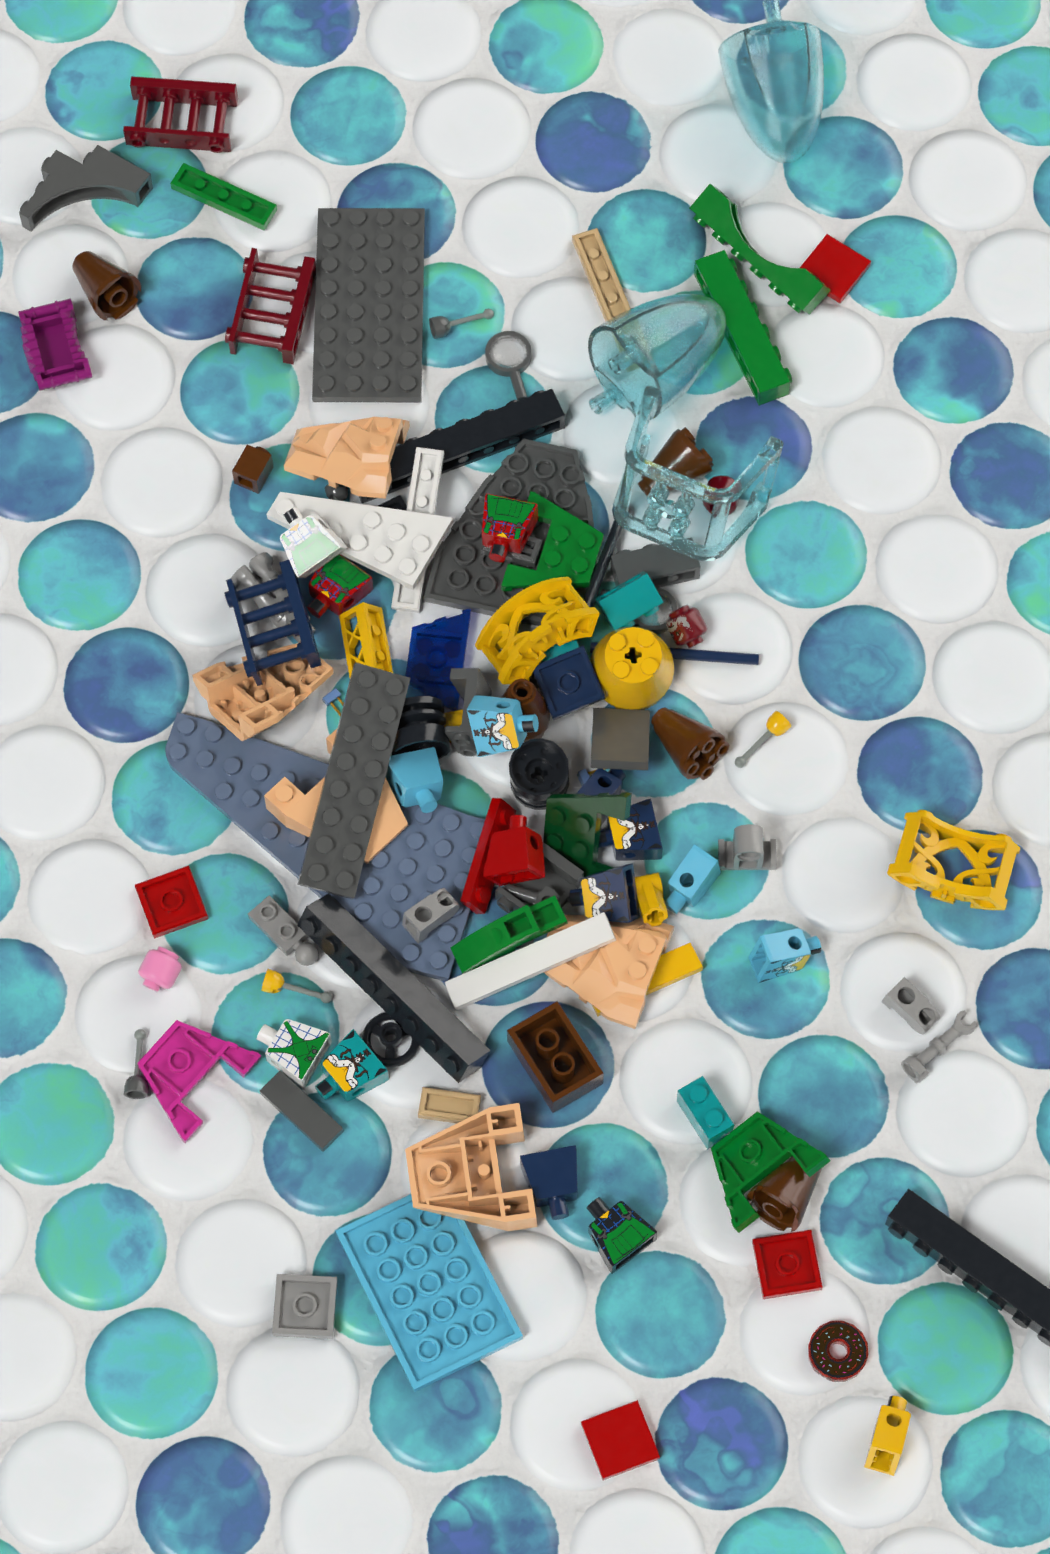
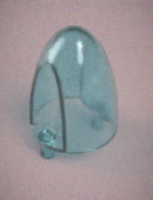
M765 0L762 4L766 23L744 29L728 37L719 46L718 55L731 102L749 137L769 158L779 163H792L803 157L809 150L821 120L824 98V61L819 29L812 24H793L792 21L782 20L779 0H773V3H771V0Z
M671 295L640 304L596 327L589 336L588 352L594 372L604 391L589 400L592 410L598 406L594 413L601 414L615 403L621 409L628 408L638 419L652 420L673 405L699 380L714 360L722 345L726 331V316L721 305L703 295Z

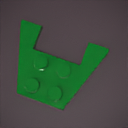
M530 491L527 502L538 505V521L550 524V528L537 570L508 564L501 584V590L512 591V588H528L541 581L558 577H570L572 580L571 585L574 588L588 587L595 570L604 534L539 494Z
M758 1111L711 1147L719 1180L723 1185L726 1205L730 1210L731 1223L738 1233L760 1217L744 1194L786 1160L793 1156L809 1177L831 1161L825 1153L815 1149L803 1139L794 1136Z

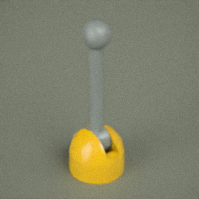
M775 711L768 718L766 724L768 731L742 757L735 759V765L738 768L744 767L746 760L771 735L780 736L791 728L790 722L781 713Z
M271 969L266 971L261 989L263 992L275 994L285 988L319 998L323 1003H329L332 1000V995L329 992L319 993L285 983L281 973Z

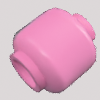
M160 946L157 950H149L138 970L139 975L145 979L143 985L156 992L159 991L160 987L170 989L182 968L178 961L179 956Z

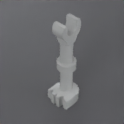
M965 1010L960 1011L952 1027L939 1038L935 1037L931 1040L929 1047L916 1058L908 1056L901 1062L903 1070L916 1084L928 1076L929 1072L924 1066L936 1055L941 1056L946 1051V1047L957 1037L974 1032L977 1025L975 1021L969 1026H965L961 1022L966 1016Z

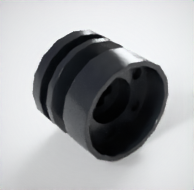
M431 696L405 698L392 755L434 747L439 760L451 751L450 740L445 733L444 727L446 716L444 714L443 701Z
M543 738L530 739L522 743L521 747L515 749L509 761L511 790L516 800L522 805L534 810H545L549 796L552 794H567L570 785L568 758L563 749L555 742ZM541 775L544 781L538 782L536 776Z

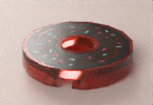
M830 1321L819 1326L812 1334L808 1345V1360L813 1370L832 1382H846L855 1378L864 1368L868 1358V1343L863 1333L856 1326L845 1321ZM834 1344H840L845 1347L847 1354L844 1358L836 1359L831 1356L829 1348Z

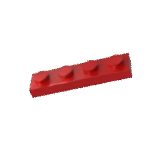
M502 798L491 799L460 902L470 908L475 914H485L494 886V882L483 877L492 834L508 830L510 816L516 815L517 812Z

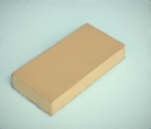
M422 1087L418 1118L457 1124L479 1113L481 1095Z

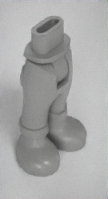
M263 552L250 560L249 568L255 575L260 576L263 582L278 578V573L271 569L273 558L267 552ZM246 565L240 567L230 578L237 591L260 584ZM281 588L272 591L276 598L271 597L269 593L253 597V600L260 609L284 601V597L288 596L287 590L283 591ZM288 611L268 617L276 627L291 624L290 621L295 619L294 614H289ZM311 624L312 631H313V634H314L315 631H316V629H315V628L312 626V624ZM295 634L288 636H293L298 643L301 642L300 636L295 637Z

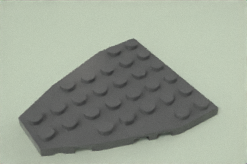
M523 439L515 447V451L501 462V467L483 481L465 507V512L459 521L453 524L450 534L440 544L436 551L428 579L424 602L492 616L511 597L526 589L512 588V591L501 590L507 565L512 564L537 570L550 528V524L537 521L530 535L531 537L543 540V546L540 549L535 568L507 560L495 562L489 556L481 553L483 546L482 522L486 493L527 502L530 491L594 528L592 504L586 489L577 450ZM525 545L526 548H534L533 546ZM588 587L574 589L583 599ZM531 613L521 622L539 626L546 613Z

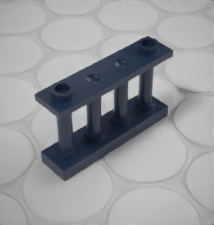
M290 560L279 562L282 573L278 574V578L237 591L232 579L226 580L229 591L224 592L229 608H234L247 660L243 661L244 669L248 678L253 676L257 686L263 685L259 671L298 658L302 660L307 659L311 669L322 665L298 577L293 570ZM281 588L283 591L287 590L288 596L284 597V601L247 613L243 612L241 601ZM287 611L289 614H294L295 619L290 621L291 624L251 637L249 635L247 624ZM295 634V637L300 636L301 643H298L297 647L256 660L254 647Z

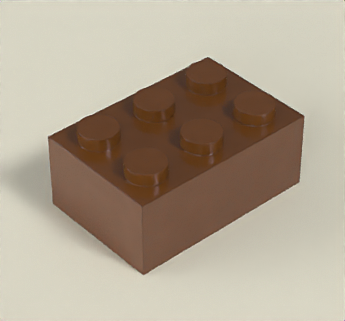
M558 1001L507 1030V1042L552 1113L603 1084V1071Z

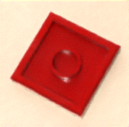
M826 234L800 268H805L813 273L831 290L827 296L841 304L871 266V261Z
M189 865L135 884V889L154 939L208 920L207 912Z
M811 1230L752 1239L763 1299L822 1290L823 1286Z
M638 1400L581 1421L582 1429L602 1480L660 1459Z

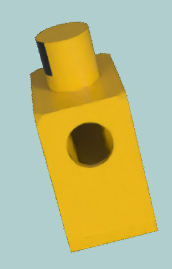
M890 1396L888 1404L881 1405L864 1465L865 1468L894 1476L902 1454L911 1413L905 1411L907 1401L904 1398Z

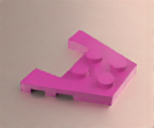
M176 1020L142 1057L137 1066L180 1138L186 1143L201 1127L203 1120L181 1103L219 1059L226 1062L244 1078L261 1059V1055Z

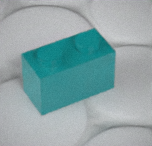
M644 571L595 599L613 630L633 626L635 624L634 619L641 615L648 617L659 610L658 605L664 603L648 573Z
M703 1076L677 1091V1103L707 1150L733 1131L734 1124Z

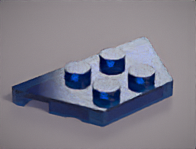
M471 609L463 610L462 614L450 618L444 616L435 619L432 623L414 626L411 632L405 675L410 678L409 685L427 696L439 698L443 701L444 706L452 711L459 710L460 695L450 680L451 668H464Z

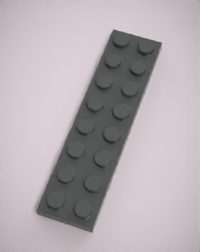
M355 662L297 885L352 900L355 898L410 682L409 677Z

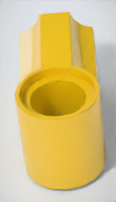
M659 873L635 877L638 905L643 922L650 924L651 927L661 925L668 918V913L663 899V888Z

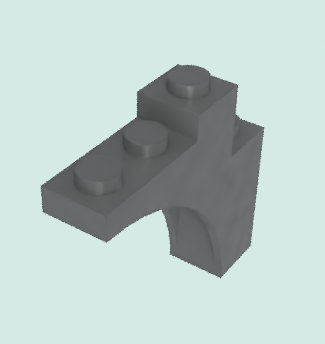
M99 145L92 152L87 153L83 164L55 150L52 156L47 157L42 164L41 171L44 181L37 185L35 193L30 200L22 204L19 215L22 227L32 232L42 220L53 212L80 201L111 199L139 207L153 189L151 174Z

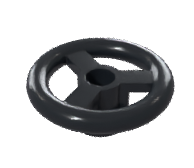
M383 1012L373 1017L367 1023L362 1034V1040L385 1067H398L409 1062L417 1053L420 1045L412 1038L408 1051L402 1056L394 1058L395 1047L399 1045L402 1039L410 1035L394 1022L385 1023L380 1027L378 1024L381 1022L393 1020L386 1012ZM372 1033L378 1036L380 1042L386 1047L385 1058L378 1055L372 1048ZM390 1034L396 1036L392 1041L386 1039Z

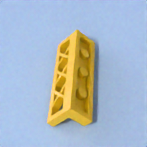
M362 602L340 614L339 619L349 678L351 677L355 662L393 673L382 608ZM357 616L356 627L354 631H351L350 619ZM358 640H360L362 648L357 657L355 655V647Z

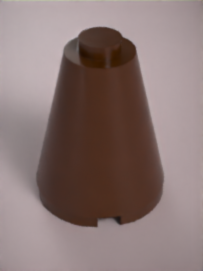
M91 251L82 252L75 257L72 269L93 310L101 319L107 320V318L113 317L116 320L122 318L135 307L138 302L136 298L138 290L141 292L142 287L140 281L133 274Z
M792 1156L756 1184L748 1193L747 1200L751 1205L754 1203L758 1209L759 1218L769 1226L780 1231H785L787 1227L792 1228L791 1232L795 1231L802 1222L822 1168L809 1177Z

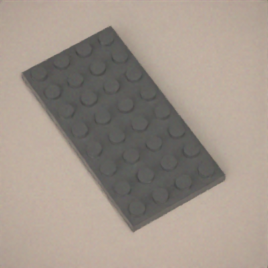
M318 208L313 402L422 403L425 208Z

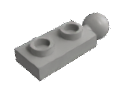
M270 896L266 897L248 913L249 919L286 956L295 950L296 960L301 965L309 966L317 961V948L311 943H303L309 938L308 935L297 926L298 923Z

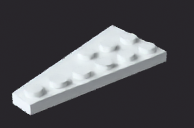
M285 492L278 494L266 514L267 519L287 529H290V527L283 518V515L294 507L298 508L303 518L310 514L318 515L348 547L340 555L414 590L454 522L452 517Z

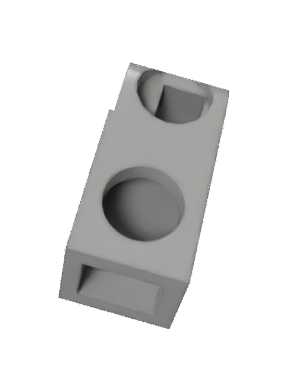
M445 888L439 889L404 912L402 925L419 944L427 938L428 933L453 917L459 910L460 905Z
M905 977L881 1001L889 1009L893 1008L920 1034H925L940 1019V1014L935 1007Z

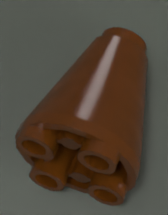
M686 427L673 432L641 476L642 480L637 483L650 500L666 495L713 471L711 468L714 466L712 463L713 459L704 448L701 450L696 448L695 438Z
M517 679L511 683L501 698L517 699L520 702L523 715H537L539 722L538 731L527 732L524 742L530 739H540L548 728L550 711L544 697L533 683L526 679Z
M661 708L652 717L651 724L654 726L655 733L679 772L687 779H696L698 777L702 780L707 779L714 771L713 766L729 750L730 745L725 741V737L720 732L673 709Z

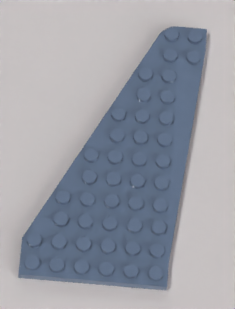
M177 712L165 748L167 761L171 769L299 879L309 837L287 828L266 809L264 795L284 777L305 795L325 777L328 764L255 737L241 741L225 726ZM398 802L408 826L368 864L363 863L357 891L353 900L334 894L331 895L411 973L446 982L450 980L456 961L450 947L462 940L471 911L470 908L460 902L485 819L467 815L437 804V808L434 811L423 813L419 805L403 807ZM309 888L320 898L328 894L323 891ZM445 888L457 901L460 908L453 917L428 933L427 938L418 944L402 925L404 912L430 894L432 895L439 889Z

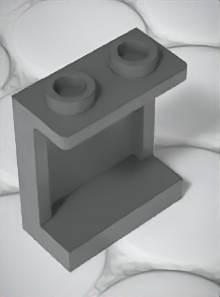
M451 668L450 680L463 699L464 706L462 724L460 726H446L445 733L458 753L471 757L475 756L477 751L467 714V707L476 695L492 697V690L479 668Z
M543 842L545 878L514 883L512 885L535 893L548 886L559 895V904L562 909L569 900L570 890L578 889L581 886V878L584 877V872ZM507 885L499 886L495 890L497 905L507 913L513 912L527 904L529 907L533 905L532 903L517 899L505 890Z

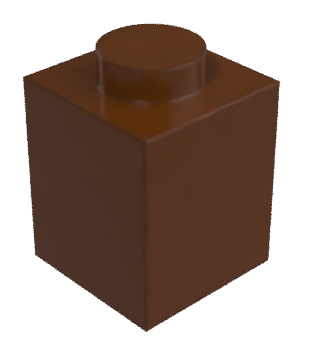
M247 444L232 470L234 484L259 494L274 468L272 455L262 447L257 446L255 448Z

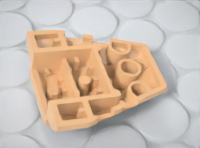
M370 417L343 423H331L297 429L284 463V471L313 481L319 477L326 479L329 486L337 488L338 484L344 485L351 489V494L357 496L386 499L392 481L390 462L396 444H404L410 427L409 421L388 417Z
M298 643L268 650L267 656L295 648ZM244 656L242 657L241 664L226 667L225 661L216 663L193 674L192 677L201 696L207 700L211 715L238 739L244 741L278 723L334 673L333 668L323 659H321V666L311 669L307 659L302 660L298 658L259 671L263 685L257 686L253 676L248 678L245 672L243 661H246L247 657Z
M565 915L568 924L548 932L547 937L587 920L586 916ZM642 917L629 923L609 921L616 941L543 973L562 987H569L579 995V999L584 1003L589 1002L595 1006L607 1020L636 1029L645 1006L646 993L662 953L665 954L674 931V926L663 922L659 926L651 927L650 924L643 922Z

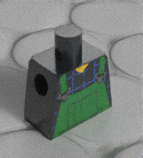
M598 1197L586 1208L595 1218L588 1226L589 1236L611 1274L657 1240V1231L623 1201H619L609 1208L601 1197Z

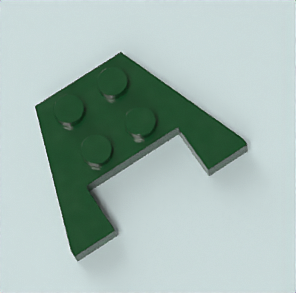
M622 792L619 795H610L609 793H599L598 795H585L584 793L552 794L547 798L543 842L584 872V877L614 868L597 862L601 817L603 814L622 821L629 818L632 793Z

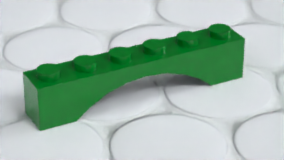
M709 184L689 207L696 214L693 219L704 228L707 225L714 230L712 236L722 245L726 242L731 245L733 249L730 252L741 262L746 259L752 264L749 269L760 279L765 276L771 282L768 286L777 295L781 296L784 293L790 299L787 304L796 312L800 313L803 310L810 315L831 291L813 273L805 268H789L776 265L760 256L750 245L743 233L738 218L737 205L712 184Z

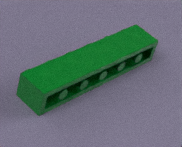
M725 250L695 260L694 276L760 406L789 395L792 377L788 368H783L780 362L781 355L776 345L772 346L769 340L770 333L765 323L761 324L758 318L759 311L754 301L750 302L747 296L748 288L745 281L739 280L736 274L738 271L734 259H729Z

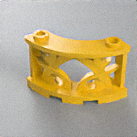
M570 577L548 579L520 591L506 601L491 616L481 630L475 647L477 650H482L498 671V679L502 684H511L517 679L529 680L537 665L546 657L544 652L553 645L561 646L575 639L592 637L600 613L595 607L587 605L571 585L572 580ZM531 613H546L541 620V625L533 631H524L517 634L519 625L525 617Z
M927 810L905 813L904 819L906 824L895 863L889 865L887 872L890 877L914 891L917 889V886L930 891L931 898L954 904L956 899L963 902H971L970 908L1006 909L1008 900L1005 898L1016 854H1019L1021 849L1012 841L1010 836L1005 834L987 835L967 831L936 818L933 813ZM919 829L930 835L929 838H925L922 833L920 834V842L924 849L915 841ZM958 848L971 863L973 869L963 871L953 881L945 879L942 865L933 856L943 851ZM914 850V852L917 855L913 858L911 862H909L912 851ZM989 852L1003 854L1000 867H986L992 865L997 857H989ZM932 866L936 871V875L927 872L926 869H930ZM997 875L993 888L990 876ZM970 877H977V878H971V880H970V882H972L973 886H972V885L963 884V880H964V879L970 878Z

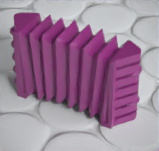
M71 298L18 311L22 324L20 328L23 350L30 373H33L34 380L38 383L39 391L49 388L55 389L62 384L65 385L70 382H79L86 378H92L88 358H85V353L81 350L79 339L77 338V320Z

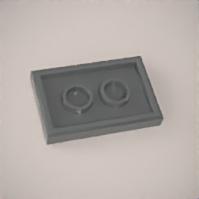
M593 708L591 768L647 771L649 761L650 710Z

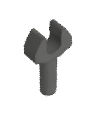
M509 883L505 889L515 898L532 903L533 905L554 895L559 902V895L548 886H545L543 890L537 893Z

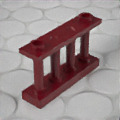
M131 76L130 88L132 99L138 100L134 127L124 126L123 129L126 145L206 150L214 153L231 152L229 133H224L227 107H237L238 94L236 84ZM150 101L164 102L161 128L145 127L148 102ZM176 103L190 104L187 130L171 129L174 105ZM201 105L216 106L213 132L197 131Z
M252 248L250 257H245L243 273H245L232 327H227L225 343H229L230 354L236 355L239 342L276 348L278 352H282L283 363L294 365L316 276L315 258L304 256L302 266L293 268L259 262L257 248ZM256 272L293 278L298 282L297 288L292 289V291L253 284ZM250 296L290 302V305H292L291 313L286 312L285 315L249 309ZM244 319L284 325V328H286L285 336L277 338L241 332Z

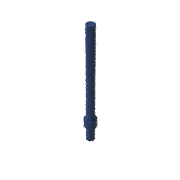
M591 642L590 653L593 652L598 642ZM669 648L673 659L746 665L759 664V654Z

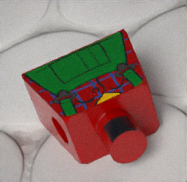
M486 493L482 522L483 546L491 548L489 553L491 560L504 562L508 551L514 553H521L538 521V505L536 503Z
M339 554L316 570L308 586L309 593L314 600L307 609L316 618H320L327 609L339 616L371 593L373 590V579L369 574Z

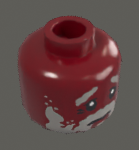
M687 604L668 614L670 619L667 620L666 627L676 645L687 644L688 648H691L704 641L701 636L707 632L708 628L697 608H689Z

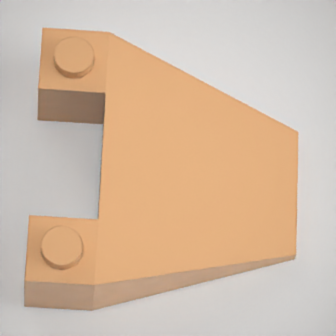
M337 729L326 738L327 751L330 755ZM284 777L264 795L266 809L287 828L309 837L324 778L304 795ZM386 777L364 859L366 864L408 826L407 820Z
M520 1104L489 1107L406 1148L413 1208L505 1231L538 1227L532 1189L502 1193L497 1159V1145L525 1141Z

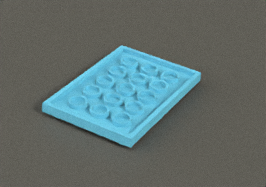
M410 1194L335 1231L414 1392L523 1339V1335L464 1220L413 1208L412 1196Z

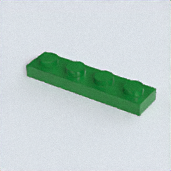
M185 163L182 164L170 183L171 189L265 231L277 212L276 204Z

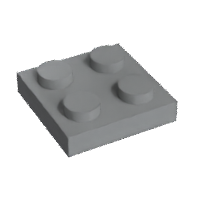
M277 1274L272 1335L333 1339L337 1277Z

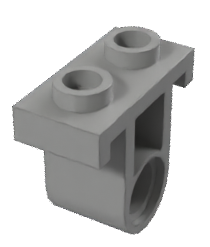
M747 824L736 827L734 829L733 841L718 839V863L720 870H776V839L763 841V828L758 825Z

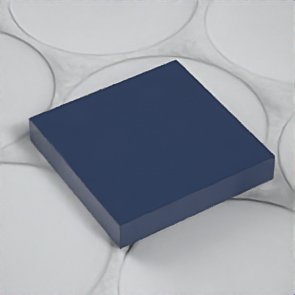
M584 645L538 664L533 671L553 721L606 699Z

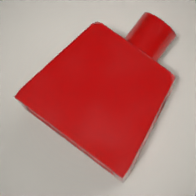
M512 815L510 816L508 830L492 834L483 877L499 886L545 878L542 837L526 827L527 817Z

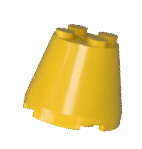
M623 627L608 633L595 646L590 659L606 699L604 701L616 709L645 710L654 706L666 694L673 680L674 662L668 646L658 635L644 628ZM629 653H632L635 663H631V660L627 659Z

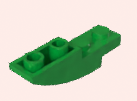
M554 895L530 907L527 904L489 923L450 948L462 974L516 951L515 947L564 926L568 922Z

